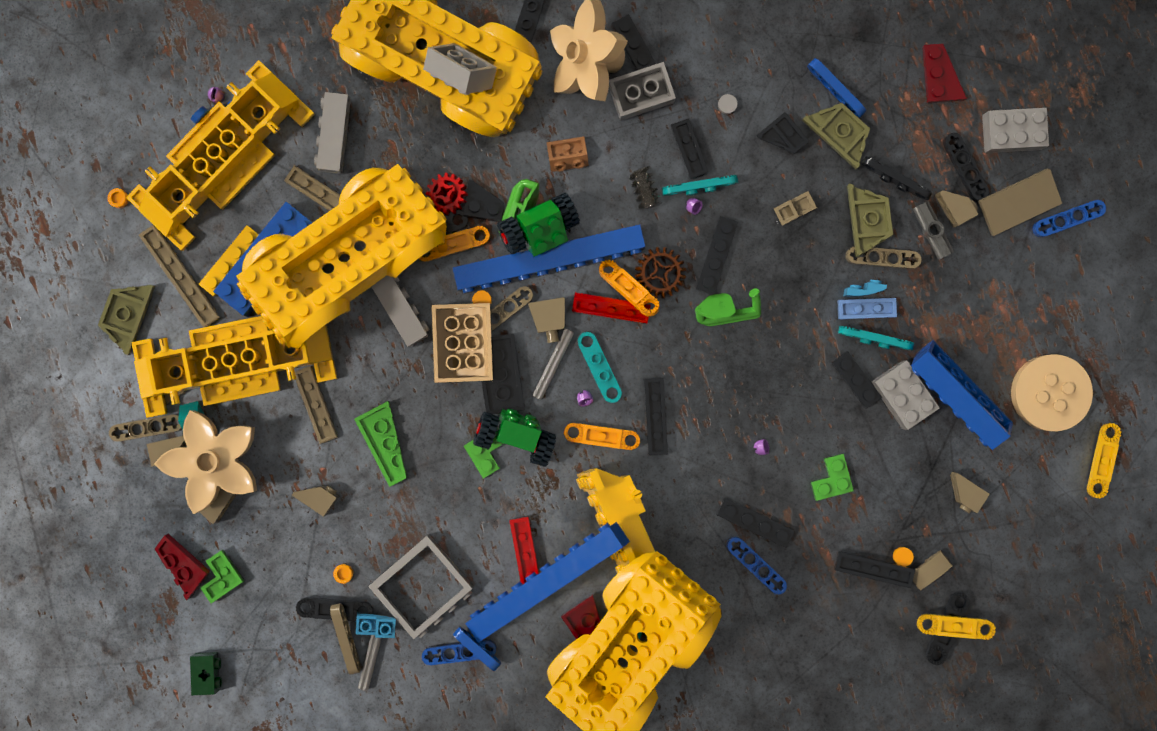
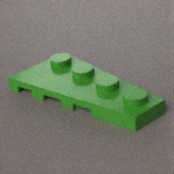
M389 401L355 418L354 420L389 487L408 478Z

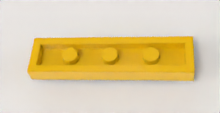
M246 225L201 280L199 285L215 297L217 294L213 292L214 289L259 234Z

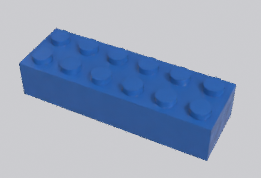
M285 202L213 292L241 315L249 317L254 309L250 301L246 300L237 286L239 281L236 275L242 272L243 261L247 253L259 241L268 236L286 234L293 237L313 222L291 204Z
M934 340L916 353L911 364L913 372L926 381L925 383L930 390H935L939 394L940 400L953 409L952 411L957 418H962L966 422L967 428L979 436L984 446H989L993 450L1011 436L1013 422Z

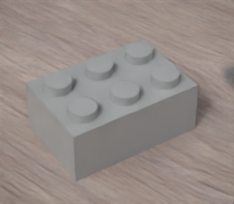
M455 43L428 47L423 68L432 77L439 78L444 81V84L458 89V92L464 95L492 89L497 69L493 64Z
M664 62L609 80V89L620 121L673 104L676 99Z
M1047 108L988 111L982 115L985 153L1042 150L1049 146Z
M907 360L900 361L871 381L903 430H909L939 409V406L920 378L913 372Z

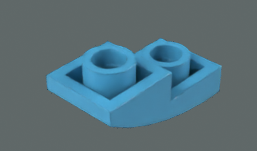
M870 280V283L864 284L863 289L859 285H850V288L844 289L843 296H867L887 289V285L881 284L882 281Z
M357 613L356 635H375V638H395L396 618Z

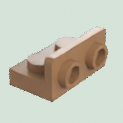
M584 136L546 142L551 172H560L573 168L579 169L589 165Z

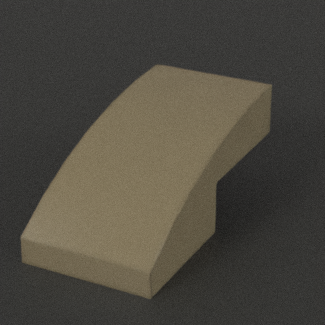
M809 191L777 206L774 208V211L783 226L813 211L817 206Z
M940 550L927 558L925 563L915 568L913 582L919 590H922L942 576L953 565Z

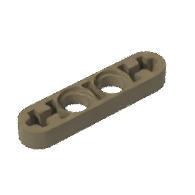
M854 247L848 249L845 255L846 260L851 264L914 269L922 261L918 252L872 248L865 253L864 257H858L856 260L850 256V253H853L855 250ZM871 252L878 253L879 259L877 262L870 261L869 254ZM890 253H894L898 257V261L895 264L888 261ZM913 255V259H916V262L912 265L910 261H903V265H901L903 258H910Z
M520 287L490 310V315L497 313L500 316L497 324L491 323V332L532 301L533 292L529 287ZM522 290L524 292L529 291V299H521L519 302L522 305L518 307L517 302L512 297L516 296L518 299L521 296L520 292ZM511 301L515 304V309L512 312L505 311L504 305L506 302Z
M179 414L113 425L109 430V436L113 441H125L182 430L180 424L177 425V428L174 425L166 426V423L173 422L174 418L178 420ZM154 421L161 423V429L158 432L152 429ZM136 424L142 426V433L140 435H136L133 432V427ZM118 429L128 430V433L121 434L120 438L119 435H115Z
M342 603L331 605V618L348 673L350 675L360 673L361 664Z

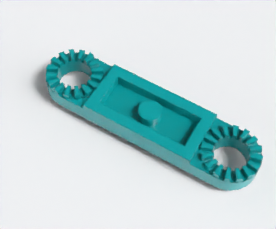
M730 175L727 178L724 176L681 183V185L677 184L673 185V187L672 185L662 187L663 196L686 193V196L698 194L697 191L705 190V193L714 192L718 187L730 186L739 182L737 175Z
M839 326L838 334L858 338L860 343L871 345V342L879 343L878 347L890 349V346L913 351L914 342Z
M584 332L578 338V346L603 398L610 403L617 402L622 395L619 384L595 335L590 332ZM583 337H591L593 344L590 347H584L582 345ZM609 388L617 390L616 398L610 399L607 397L606 392Z

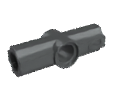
M929 201L913 208L923 229V236L928 239L937 259L939 260L952 254L954 251L944 233V226L938 221ZM930 226H934L937 229L936 235L930 233Z

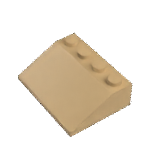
M490 303L432 305L434 383L493 380Z

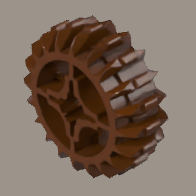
M656 247L655 254L651 249L648 250L649 257L645 253L642 254L645 261L638 259L637 263L642 265V267H635L636 271H641L640 274H635V278H641L642 280L638 282L644 284V288H648L650 294H652V291L655 292V298H658L659 293H661L662 299H665V292H668V295L671 297L673 296L672 289L675 292H679V288L676 285H684L680 279H686V275L681 274V272L686 271V268H680L684 264V260L677 262L680 255L677 254L673 257L674 250L667 254V248L664 247L662 253H660L659 247ZM657 258L668 259L673 264L663 266ZM649 261H652L654 272L645 277V267ZM657 268L667 270L663 274L664 278H660L657 275L654 276L658 272ZM676 269L675 281L672 285H669L667 274ZM659 280L664 288H656L649 281Z

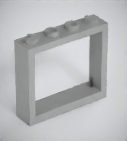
M428 534L368 587L408 634L415 639L417 636L423 637L429 631L427 627L432 623L434 625L438 624L443 619L441 615L446 611L452 612L458 606L456 602L461 598L463 600L467 599L472 594L471 590L474 586L431 535ZM426 546H429L464 588L417 629H414L379 587Z

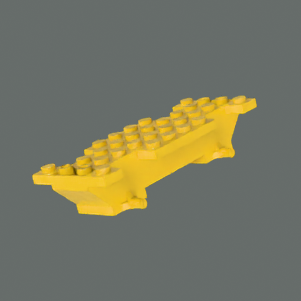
M259 60L246 73L252 81L240 90L233 82L229 83L226 88L234 95L232 101L226 107L221 102H218L166 155L174 165L170 164L164 172L159 174L151 166L148 167L145 173L153 179L150 186L145 189L142 185L138 184L126 197L139 212L181 251H184L196 238L183 223L190 216L195 218V215L199 214L196 210L208 198L223 210L273 159L275 154L262 143L271 132L276 134V130H280L278 125L288 115L301 127L315 115ZM263 110V116L256 118L257 111ZM183 192V199L177 201V194Z
M261 316L189 330L191 348L169 349L168 338L159 339L161 351L155 353L153 339L151 338L131 342L146 418L167 414L164 395L170 394L172 405L180 404L178 392L200 388L203 406L281 391L278 371L286 370L288 381L296 380L294 368L314 364L317 383L337 379L327 325L308 338L303 346L295 348L292 354L287 352V345L285 343L281 345L272 330L269 331ZM176 367H179L181 374L176 378L173 371Z
M597 468L578 473L576 482L580 489L588 492L589 496L587 499L590 506L595 507L597 512L595 517L598 524L603 526L609 523L611 526L617 522L630 541L610 556L611 560L614 559L617 567H615L617 574L639 556L655 552L639 514L646 511L641 501L642 493L636 489L630 475L618 477Z

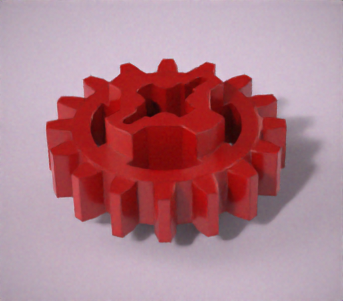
M445 173L444 177L438 174V180L432 178L433 185H427L430 191L425 194L433 201L437 212L441 211L445 215H449V211L455 214L456 208L462 209L461 202H467L463 197L468 196V193L463 191L467 188L465 184H462L463 180L457 178L455 174H452L450 177L448 173ZM447 182L454 183L455 185L452 184L449 186ZM439 202H440V203H443V202H444L447 206H442V205H439L438 203H439Z

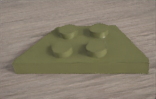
M843 103L805 116L802 119L805 124L852 167L857 169L860 166L862 152H864L870 128Z
M848 184L847 191L855 256L859 257L893 236L889 198L876 195L866 189L865 191L854 187L853 184Z
M153 285L111 289L98 326L109 335V338L126 355H130L132 352L131 342L136 341L155 289Z

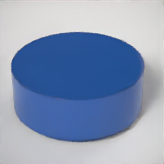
M202 106L192 115L190 120L196 125L209 111Z

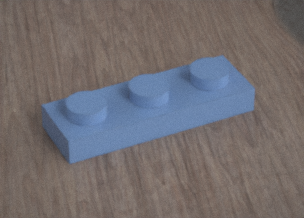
M896 298L837 300L838 320L897 317Z

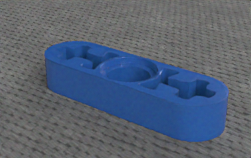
M459 626L453 633L454 637L491 670L496 671L502 664L495 655L480 642L478 643L464 628Z

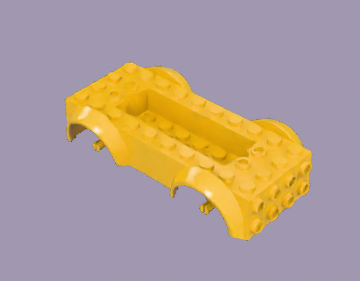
M350 0L348 6H345L341 12L340 17L342 18L339 24H336L331 32V38L338 43L340 57L345 62L383 81L394 83L403 78L440 98L441 111L448 118L473 132L488 137H498L507 134L508 131H512L516 123L514 121L516 115H520L523 111L525 98L531 96L534 89L532 85L535 80L538 81L543 72L536 49L521 34L494 22L486 23L477 28L438 7L437 0ZM419 39L427 41V47L423 50H419L416 47V42ZM455 43L493 64L497 69L492 89L464 95L459 93L458 89L444 84V81L439 78L432 77L429 72L423 70L428 47Z
M397 164L390 170L373 167L358 173L342 190L338 206L293 237L286 234L268 236L259 241L247 253L243 261L242 272L236 275L239 281L237 286L243 297L250 301L254 311L261 315L263 322L269 330L272 329L281 345L285 343L288 348H300L308 338L338 316L351 311L350 301L385 276L397 278L407 267L438 245L442 246L445 244L446 217L441 211L437 212L433 201L422 194V188L417 182L413 183L409 172L405 168L402 169ZM363 241L366 247L362 251H357L354 248L355 243ZM342 254H347L350 256V259L347 262H341L339 257ZM327 263L334 266L333 272L329 274L322 270L323 266Z
M658 551L639 556L626 565L609 582L602 594L608 610L606 615L591 635L584 634L569 644L553 660L547 670V676L552 689L545 698L582 731H640L658 700L655 687L672 666L688 669L694 664L707 646L721 619V604L715 597L709 595L697 582L691 580L680 568L673 565L667 557ZM639 632L647 635L648 640L646 642H642L638 638ZM630 645L635 646L638 652H634ZM619 658L626 659L628 667H622L619 664Z

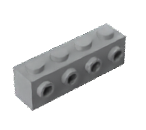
M325 92V96L321 98L323 113L319 117L318 122L321 131L316 139V146L319 149L318 154H315L314 165L320 172L343 174L351 98L348 94Z
M385 276L371 287L407 347H411L428 337L427 331L430 329L424 320L420 321L417 315L420 313L415 304L411 305L408 298L410 296L404 287L401 289L397 283L400 281L399 277Z

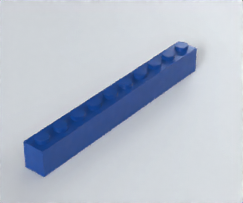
M635 225L570 240L535 257L527 250L513 255L509 254L453 267L457 290L465 294L474 292V288L481 287V289L493 287L492 284L500 282V285L512 283L511 279L518 278L519 281L530 279V275L537 274L538 277L548 275V271L555 269L556 272H562L572 265L575 268L586 266L585 262L601 263L605 261L604 258L611 256L612 259L622 258L624 253L630 252L631 255L642 253V249H645L641 226Z
M615 522L610 526L609 523H606L598 529L600 531L599 534L595 536L594 533H591L583 539L585 541L584 544L581 546L579 543L568 549L570 551L569 554L565 555L563 552L554 558V564L551 565L548 562L540 568L541 573L538 575L535 572L525 578L526 583L522 584L520 581L511 587L513 590L511 593L508 594L505 591L497 597L499 601L494 603L492 600L483 606L484 611L477 610L471 614V620L465 624L476 641L479 643L627 545L630 541L619 524Z

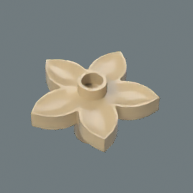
M585 0L577 12L574 27L559 25L550 30L554 49L559 55L563 56V60L560 62L555 74L554 93L572 94L581 89L582 93L588 98L605 101L609 88L608 72L616 73L624 64V48L628 41L617 32L605 30V12L600 0Z
M190 410L183 426V437L187 447H179L167 451L159 457L154 465L171 477L188 478L185 496L193 514L208 508L216 500L220 488L232 494L257 491V486L252 471L245 464L238 461L250 449L254 440L255 427H230L218 435L216 426L207 416L195 410Z

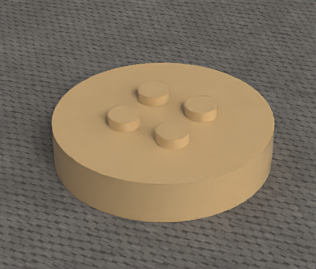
M1051 354L1035 357L1027 361L1018 370L1013 379L1011 398L1017 414L1028 425L1044 431H1063L1077 425L1086 416L1092 403L1093 389L1089 375L1078 362L1067 356Z

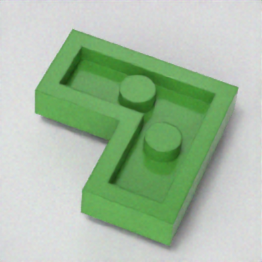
M496 437L493 439L489 450L475 446L473 440L464 445L483 479L500 469L490 453L504 444L498 442Z
M844 454L824 458L829 477L811 482L815 500L818 501L854 491Z
M224 550L219 551L206 560V563L216 576L201 587L210 603L215 602L244 582V579Z

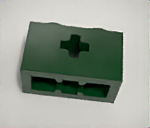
M218 652L195 653L190 656L191 696L215 695L221 689L222 678L219 677L221 658H218ZM206 670V673H210V676L204 674V671Z

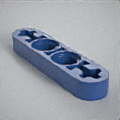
M814 58L807 65L810 72L840 103H843L858 118L866 112L862 103L822 62Z
M1101 200L1091 201L1035 222L1032 231L1035 236L1040 238L1104 215L1106 205ZM1099 206L1100 210L1088 214L1087 210ZM1076 210L1082 212L1083 217L1080 221L1076 220L1073 216ZM1057 217H1062L1065 220L1063 227L1056 225ZM1041 225H1051V228L1045 229L1044 232L1038 230Z
M731 537L728 540L727 549L768 589L778 595L786 591V581L742 539ZM733 541L735 543L739 541L741 549L744 550L745 547L748 549L742 553L741 557H738L741 553L737 549L732 550L733 546L731 543ZM753 554L755 556L754 563H745V556ZM767 567L769 569L768 576L760 577L759 569ZM771 577L776 582L782 581V583L780 584L782 588L780 590L778 588L774 590L773 588L775 587V585L771 581H769V583L767 584L766 581L771 579Z
M489 639L480 641L484 647L486 644H489V647H493L490 652L495 655L497 646L494 641ZM461 643L430 646L422 653V661L426 665L479 659L474 654L466 656L463 652L465 646ZM448 648L453 649L455 657L451 659L446 658L444 651ZM439 649H441L442 660H439L440 656H435L433 661H430L428 657L426 658L429 651L432 654H438Z

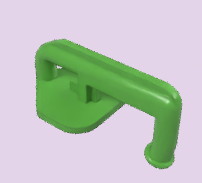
M523 179L513 187L502 221L511 216L515 219L518 209L522 213L536 206L539 197V183ZM526 187L531 189L523 203L520 200Z
M755 288L749 292V296L752 298V307L737 310L729 294L710 295L695 308L696 319L700 324L706 326L756 319L761 315L760 290Z

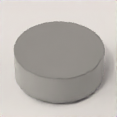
M725 94L718 101V109L723 114H731L737 108V100L733 95Z

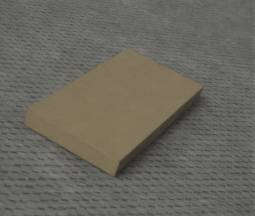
M1048 168L978 201L992 236L1062 204L1053 175Z

